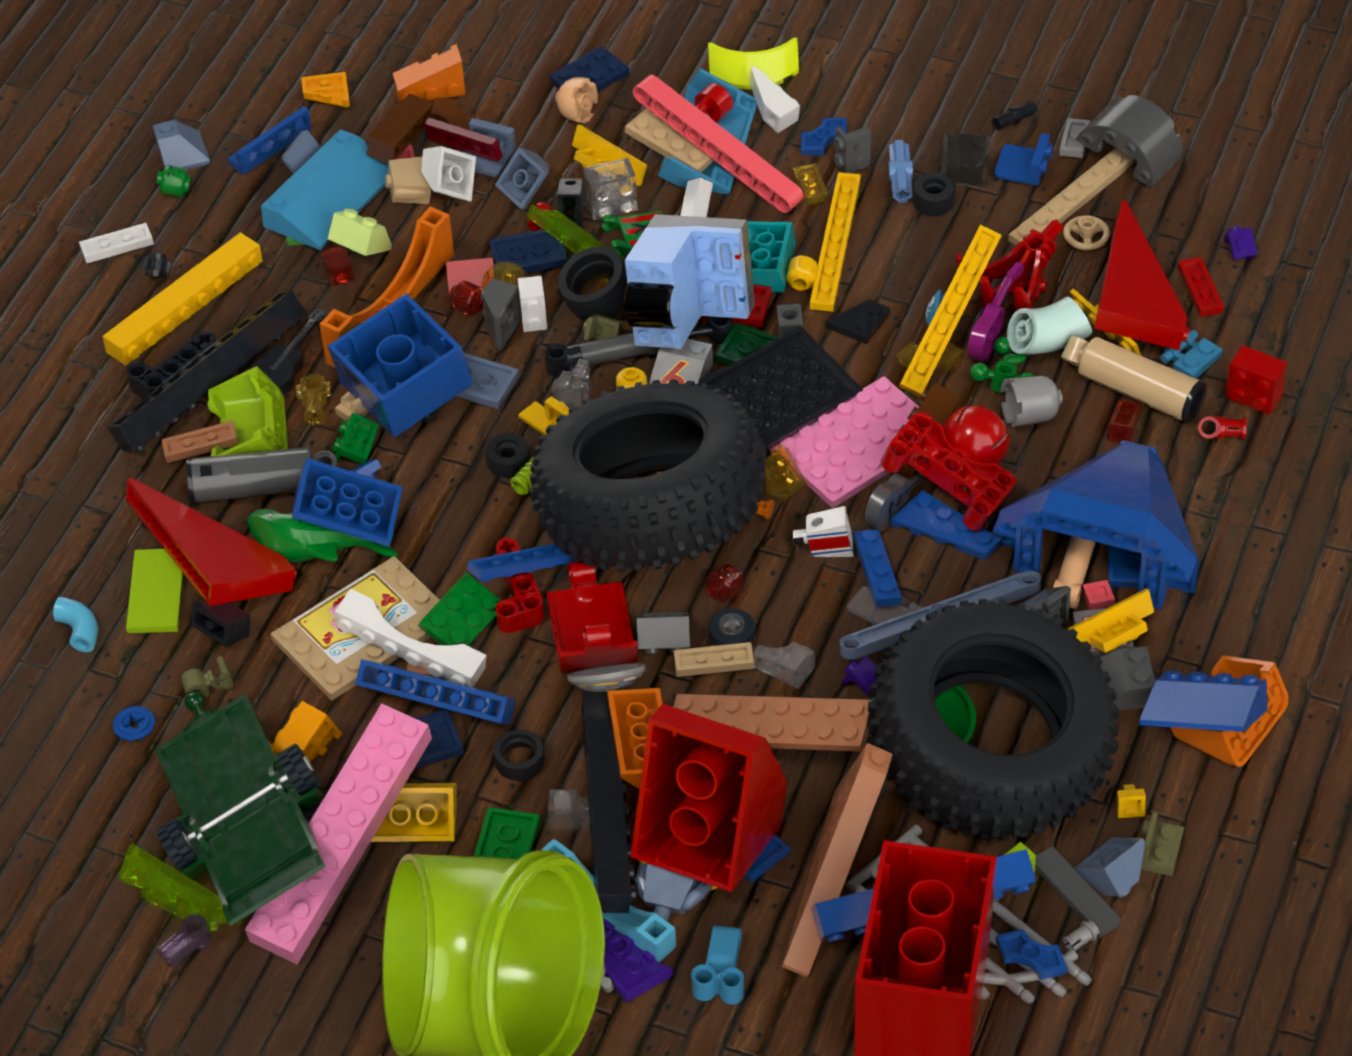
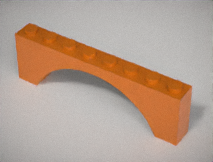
M429 207L417 220L413 239L398 273L374 303L363 311L352 315H347L333 309L320 323L327 365L335 368L328 345L406 293L414 299L446 265V262L454 256L449 214Z

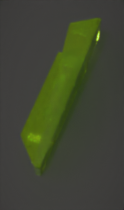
M534 205L530 206L527 217L576 254L590 247L601 246L606 248L604 244L559 211L541 210ZM618 253V255H619V256L624 260V262H625L626 257H624V256H622V255H620V254Z
M131 844L129 846L118 876L120 881L143 888L141 890L142 898L206 931L217 930L218 925L228 923L223 912L221 899L217 894L136 845ZM243 919L236 922V925H240L243 922Z

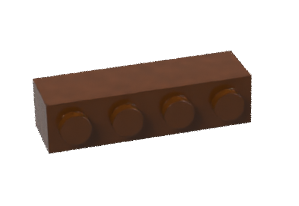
M411 93L403 100L401 99L396 108L388 113L387 118L378 124L377 129L368 135L366 155L386 164L389 163V160H396L424 129V122L431 118L433 103Z
M935 383L931 390L925 389L919 399L922 403L919 408L914 406L907 419L910 420L917 412H925L943 426L955 409L960 397ZM906 463L900 471L895 473L910 479L916 470Z

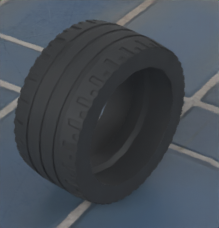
M596 246L578 252L565 263L558 277V286L562 298L569 309L584 321L595 314L609 318L617 315L627 306L634 292V282H627L624 260L617 252L608 247ZM603 273H613L612 279L600 291L590 295H579L585 283L594 276Z

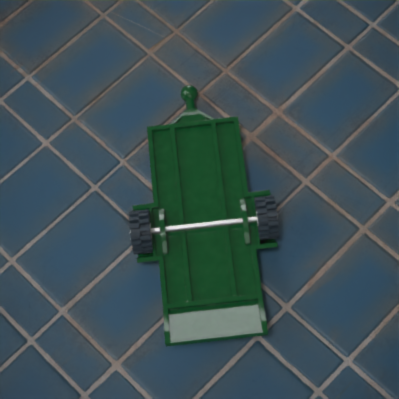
M193 691L187 694L184 703L186 708L194 712L196 716L178 736L155 749L183 812V815L172 819L156 829V834L168 857L170 856L173 864L175 863L183 875L194 880L206 871L209 872L221 899L226 920L232 926L326 867L321 848L301 808L302 804L306 808L313 806L324 799L326 795L321 787L316 771L296 743L277 754L265 733L264 724L257 716L246 694L223 708L205 711L206 701L204 695Z

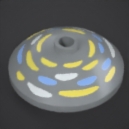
M625 663L569 673L567 678L572 685L585 691L607 692L631 685L644 673L646 668L644 663Z

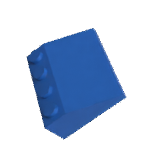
M306 458L295 492L292 518L389 547L403 487Z
M1177 670L1165 671L1163 675L1155 680L1140 717V725L1244 732L1267 711V679H1258L1256 675H1244L1241 678H1235L1228 673L1206 676L1205 672H1192L1190 675L1180 674V671Z

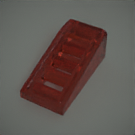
M1125 400L1118 401L1108 424V441L1117 443L1121 441L1132 442L1143 409L1142 403Z

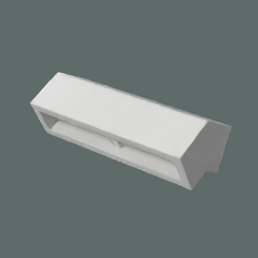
M703 178L687 182L680 216H707L713 186L712 182Z

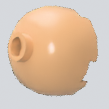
M574 77L565 81L556 93V102L562 116L578 123H586L593 117L594 114L590 112L593 103L597 104L598 101L596 84L590 82L589 78Z

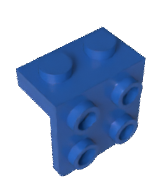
M1041 133L1036 149L1010 144L1004 145L995 168L994 176L999 179L1039 186L1042 174H1046L1047 159L1051 158L1053 152V145L1050 144V135Z

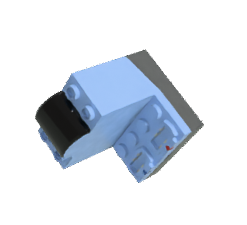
M655 214L625 259L628 284L624 294V316L627 324L633 327L635 346L681 349L701 316L747 319L755 306L747 220Z

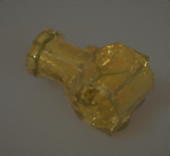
M317 374L307 375L304 378H300V384L296 385L297 399H302V404L306 407L304 412L305 421L310 424H320L326 418L323 407L328 403L327 396H332L331 383L325 382V376Z

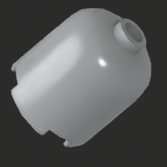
M1046 376L1008 378L1002 382L1001 392H1005V402L1001 403L1005 421L1007 424L1012 423L1011 427L1047 422L1056 416L1059 404L1062 403V393L1060 389H1057L1052 379Z

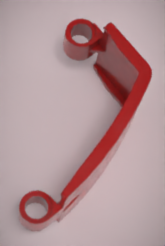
M584 560L570 562L568 564L571 589L547 592L560 673L638 662L637 641L633 640L622 582L597 585L595 565L592 567L586 566Z

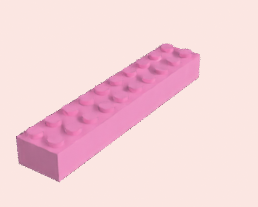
M381 703L309 822L321 848L326 867L256 910L245 928L251 943L295 964L299 963L431 741L432 737L428 724Z

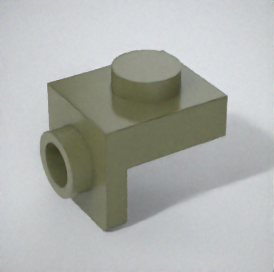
M599 314L590 316L583 325L584 340L590 341L618 336L621 334L623 321Z

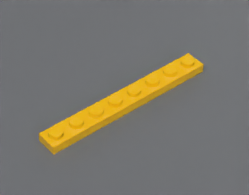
M838 172L820 253L817 276L810 300L811 310L834 312L861 183V174Z
M982 225L979 226L899 385L900 388L918 397H921L1002 236L1001 234Z

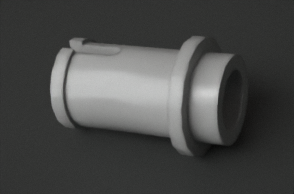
M1091 920L1083 921L1078 929L1062 939L1063 943L1069 942L1065 947L1069 951L1073 950L1076 952L1077 949L1088 941H1095L1099 934V929Z

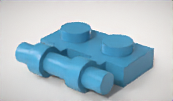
M1190 330L1187 341L1181 342L1179 350L1167 347L1160 356V359L1165 364L1171 360L1175 362L1173 369L1190 377L1198 378L1222 357L1223 349L1205 338L1197 343L1194 340L1198 337V333L1195 330ZM1184 348L1188 350L1186 354L1181 353Z

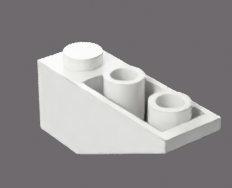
M755 66L752 67L750 86L762 119L779 133L798 121L800 105L794 98L786 94L779 85L771 81L764 72H761Z

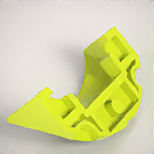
M792 38L778 47L756 52L734 51L714 43H708L710 74L738 89H752L750 86L751 68L754 66L761 72H764L776 85L782 84L784 78L795 76L799 72L797 38Z

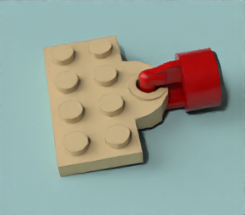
M716 83L707 85L696 95L694 100L696 108L715 122L721 120L733 108V100L728 90ZM647 108L625 126L626 134L666 158L673 157L699 172L705 170L714 161Z

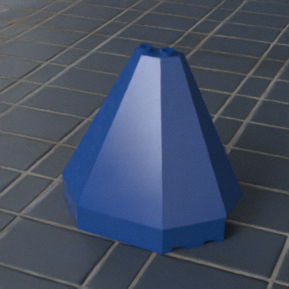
M1121 441L1118 446L999 510V517L992 533L998 534V537L1001 538V545L1015 548L1013 572L1035 571L1040 574L1043 530L1047 529L1142 553L1138 592L1144 589L1149 590L1153 608L1162 610L1170 587L1195 593L1199 559L1162 460L1157 456V450L1150 446Z

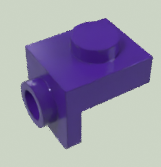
M1236 226L1230 228L1229 232L1223 237L1224 242L1229 243L1233 261L1256 257L1258 254L1251 227L1243 229V226Z
M866 656L858 662L852 660L844 669V672L847 674L841 681L847 684L852 680L869 697H872L869 695L871 683H876L877 678L874 677L877 666Z

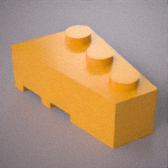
M301 701L299 706L291 712L290 719L285 727L277 733L272 747L279 754L296 743L304 755H306L308 761L311 762L317 754L323 756L327 751L325 746L333 737L338 739L342 732L327 714Z

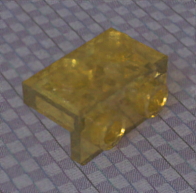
M784 445L765 459L766 469L764 475L766 476V485L764 488L770 496H777L785 502L806 484L792 454Z

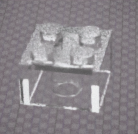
M628 158L583 168L586 203L593 220L600 219L608 214L617 215L638 210L636 176Z

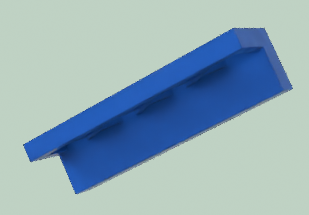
M303 106L228 158L229 165L245 175L291 144L301 131H310L309 109Z

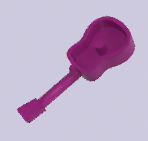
M1016 262L1010 268L992 303L986 305L983 314L975 323L968 343V357L982 363L988 360L993 349V343L1004 323L1006 310L1001 307V304L1011 284L1023 273V263Z

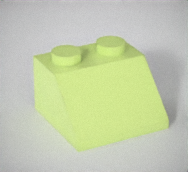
M344 209V211L334 213L328 235L329 240L365 256L391 250L392 244L386 228L377 224V220L370 217H361L357 211L352 209Z

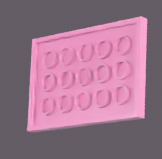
M883 376L863 388V391L859 392L854 398L846 403L839 404L837 409L829 414L820 416L818 421L810 426L806 425L799 430V433L786 438L780 444L771 448L770 451L833 509L891 473L882 467L880 460L890 441L897 435L902 425L909 421L907 418L914 406L917 408L919 406Z

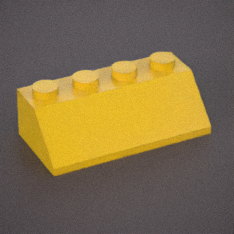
M405 783L371 842L455 841L457 784Z

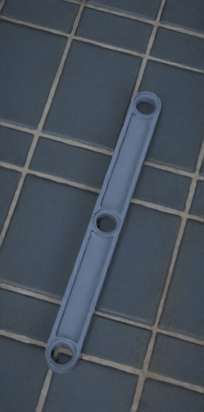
M1024 571L846 635L840 640V654L846 659H857L890 647L896 643L902 632H911V626L919 619L922 622L926 621L927 614L934 611L941 613L942 607L946 605L959 607L960 602L966 600L969 603L975 602V604H978L979 599H987L988 603L995 602L996 604H998L999 599L1006 600L1008 604L1036 594L1041 590V576L1035 571Z

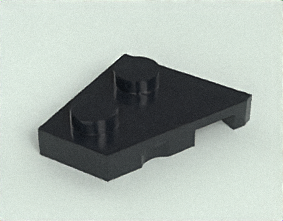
M867 300L828 319L826 328L868 344L890 315V307Z

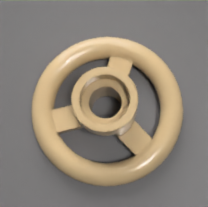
M1085 215L1075 217L1067 222L1063 234L1065 240L1074 248L1095 250L1108 242L1110 229L1103 220ZM1103 230V237L1099 241L1091 243V238L1094 234ZM1070 231L1080 234L1084 239V243L1073 239Z

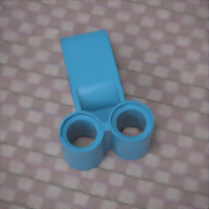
M713 926L706 964L696 966L691 972L692 994L697 1000L708 1001L713 999L715 995H720L721 1000L727 1004H737L743 1000L744 975L742 971L737 969L742 928Z

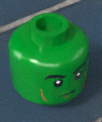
M167 165L163 172H158L156 184L160 185L162 194L182 197L184 193H188L191 176L188 175L185 168Z

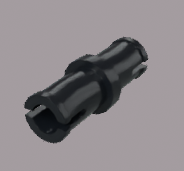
M1027 101L1018 107L1012 106L1008 108L1007 112L994 116L992 124L996 130H1002V128L1011 124L1017 125L1022 119L1036 114V106L1032 101Z

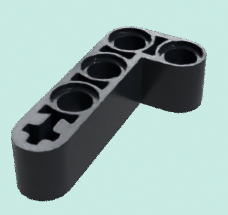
M210 331L198 333L155 369L143 362L131 363L126 369L130 390L144 399L216 342L215 334Z

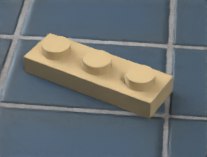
M751 642L674 650L677 677L754 669Z

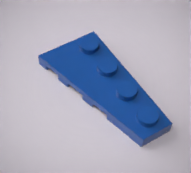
M923 490L891 518V526L899 528L902 526L908 528L912 534L918 536L921 534L932 537L934 542L942 545L943 543L954 545L956 550L986 560L1001 546V538L984 528L979 531L967 528L963 523L964 515Z

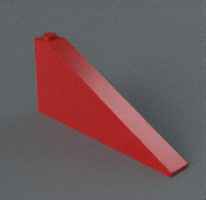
M1122 200L1115 222L1094 329L1179 350L1181 342L1187 341L1190 328L1186 327L1187 315L1127 201Z
M133 478L127 479L125 500L209 606L293 591L296 569L285 556Z

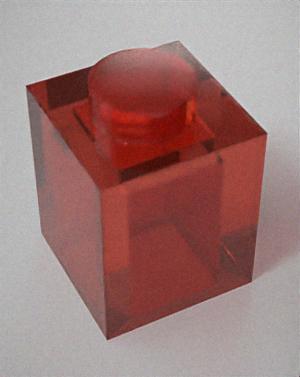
M344 246L322 251L324 269L331 286L354 281L352 263Z

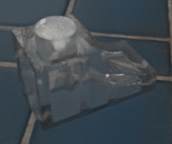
M580 358L572 371L563 370L560 377L554 380L552 393H554L556 400L564 402L570 408L572 406L580 407L584 405V400L591 396L588 360Z
M793 641L790 645L780 648L758 645L754 650V668L799 689L815 668V651Z
M550 789L548 804L550 830L590 831L588 800L578 795L577 790Z

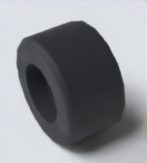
M927 173L916 179L913 185V204L917 211L928 216H940L952 209L955 202V185L951 178L941 173Z

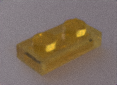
M816 163L795 167L794 176L798 186L803 191L805 204L809 205L828 201V192Z

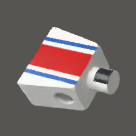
M843 506L808 514L806 517V529L793 530L794 544H809L811 554L814 557H853V534L846 507Z

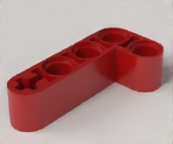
M503 538L496 544L497 555L521 550L517 541L512 538ZM523 572L514 574L511 577H503L512 597L502 600L496 605L498 629L503 633H513L541 624L544 620L543 599L532 574Z

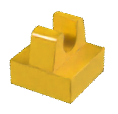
M1134 784L1123 785V790L1117 791L1116 812L1118 818L1145 816L1146 794L1144 788L1135 789Z

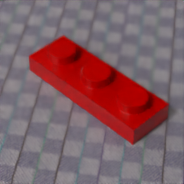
M1202 258L1178 261L1179 272L1199 316L1204 317L1223 313L1224 305Z

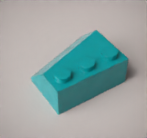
M747 221L753 284L771 286L772 292H784L787 282L786 272L788 263L793 257L796 244L792 222Z

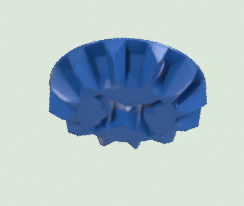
M140 706L123 709L113 720L115 735H118L121 741L127 739L130 743L135 739L142 741L146 735L151 736V731L155 728V719L152 712ZM130 720H133L138 725V729H134L131 726Z

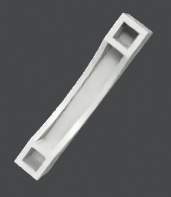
M351 588L335 610V625L340 630L346 633L351 632L359 636L364 642L368 644L373 643L383 648L386 653L405 659L410 665L423 667L435 677H442L451 682L474 687L486 668V655L465 644L451 646L433 645L405 636L394 629L383 618L373 599Z

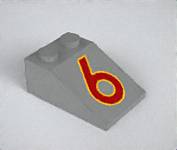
M687 339L681 349L660 347L649 384H652L653 380H660V383H669L672 379L677 380L679 384L694 381L696 385L712 368V344Z

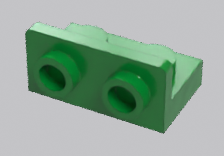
M353 412L348 420L343 419L338 429V433L341 436L336 438L331 451L335 452L334 455L337 461L340 456H343L359 464L365 463L379 424Z

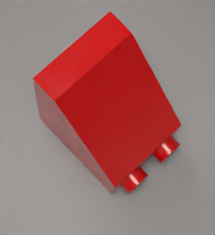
M662 704L650 717L648 723L631 858L732 892L781 827L788 782L766 738Z

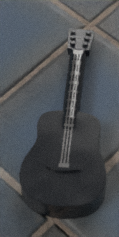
M318 308L315 309L308 316V321L289 345H274L269 353L253 363L250 369L258 366L280 389L282 395L290 392L294 386L297 373L304 366L302 353L297 349L314 327L320 325L329 312Z

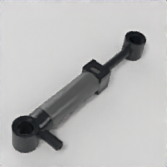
M709 316V323L706 326L693 328L687 339L709 335L712 342L722 344L733 328L732 318ZM633 333L567 346L562 343H552L545 349L546 371L554 377H561L569 372L571 381L577 382L580 379L577 368L648 354L649 359L656 358L660 347L635 346Z

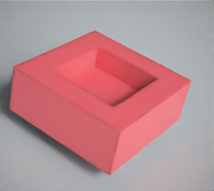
M1108 580L1083 584L1082 592L1089 610L1110 607L1115 604V598Z

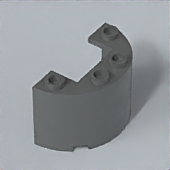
M1128 95L1126 98L1119 96L1113 99L1080 132L1076 139L1083 146L1095 152L1102 138L1107 143L1138 161L1133 177L1151 189L1180 160L1183 153L1182 139L1180 134L1176 135L1172 119L1153 102L1134 95Z

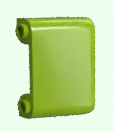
M258 366L208 390L209 401L207 404L209 410L220 418V424L229 421L234 422L239 443L238 445L226 448L216 446L212 449L210 456L288 448L284 397L280 389Z

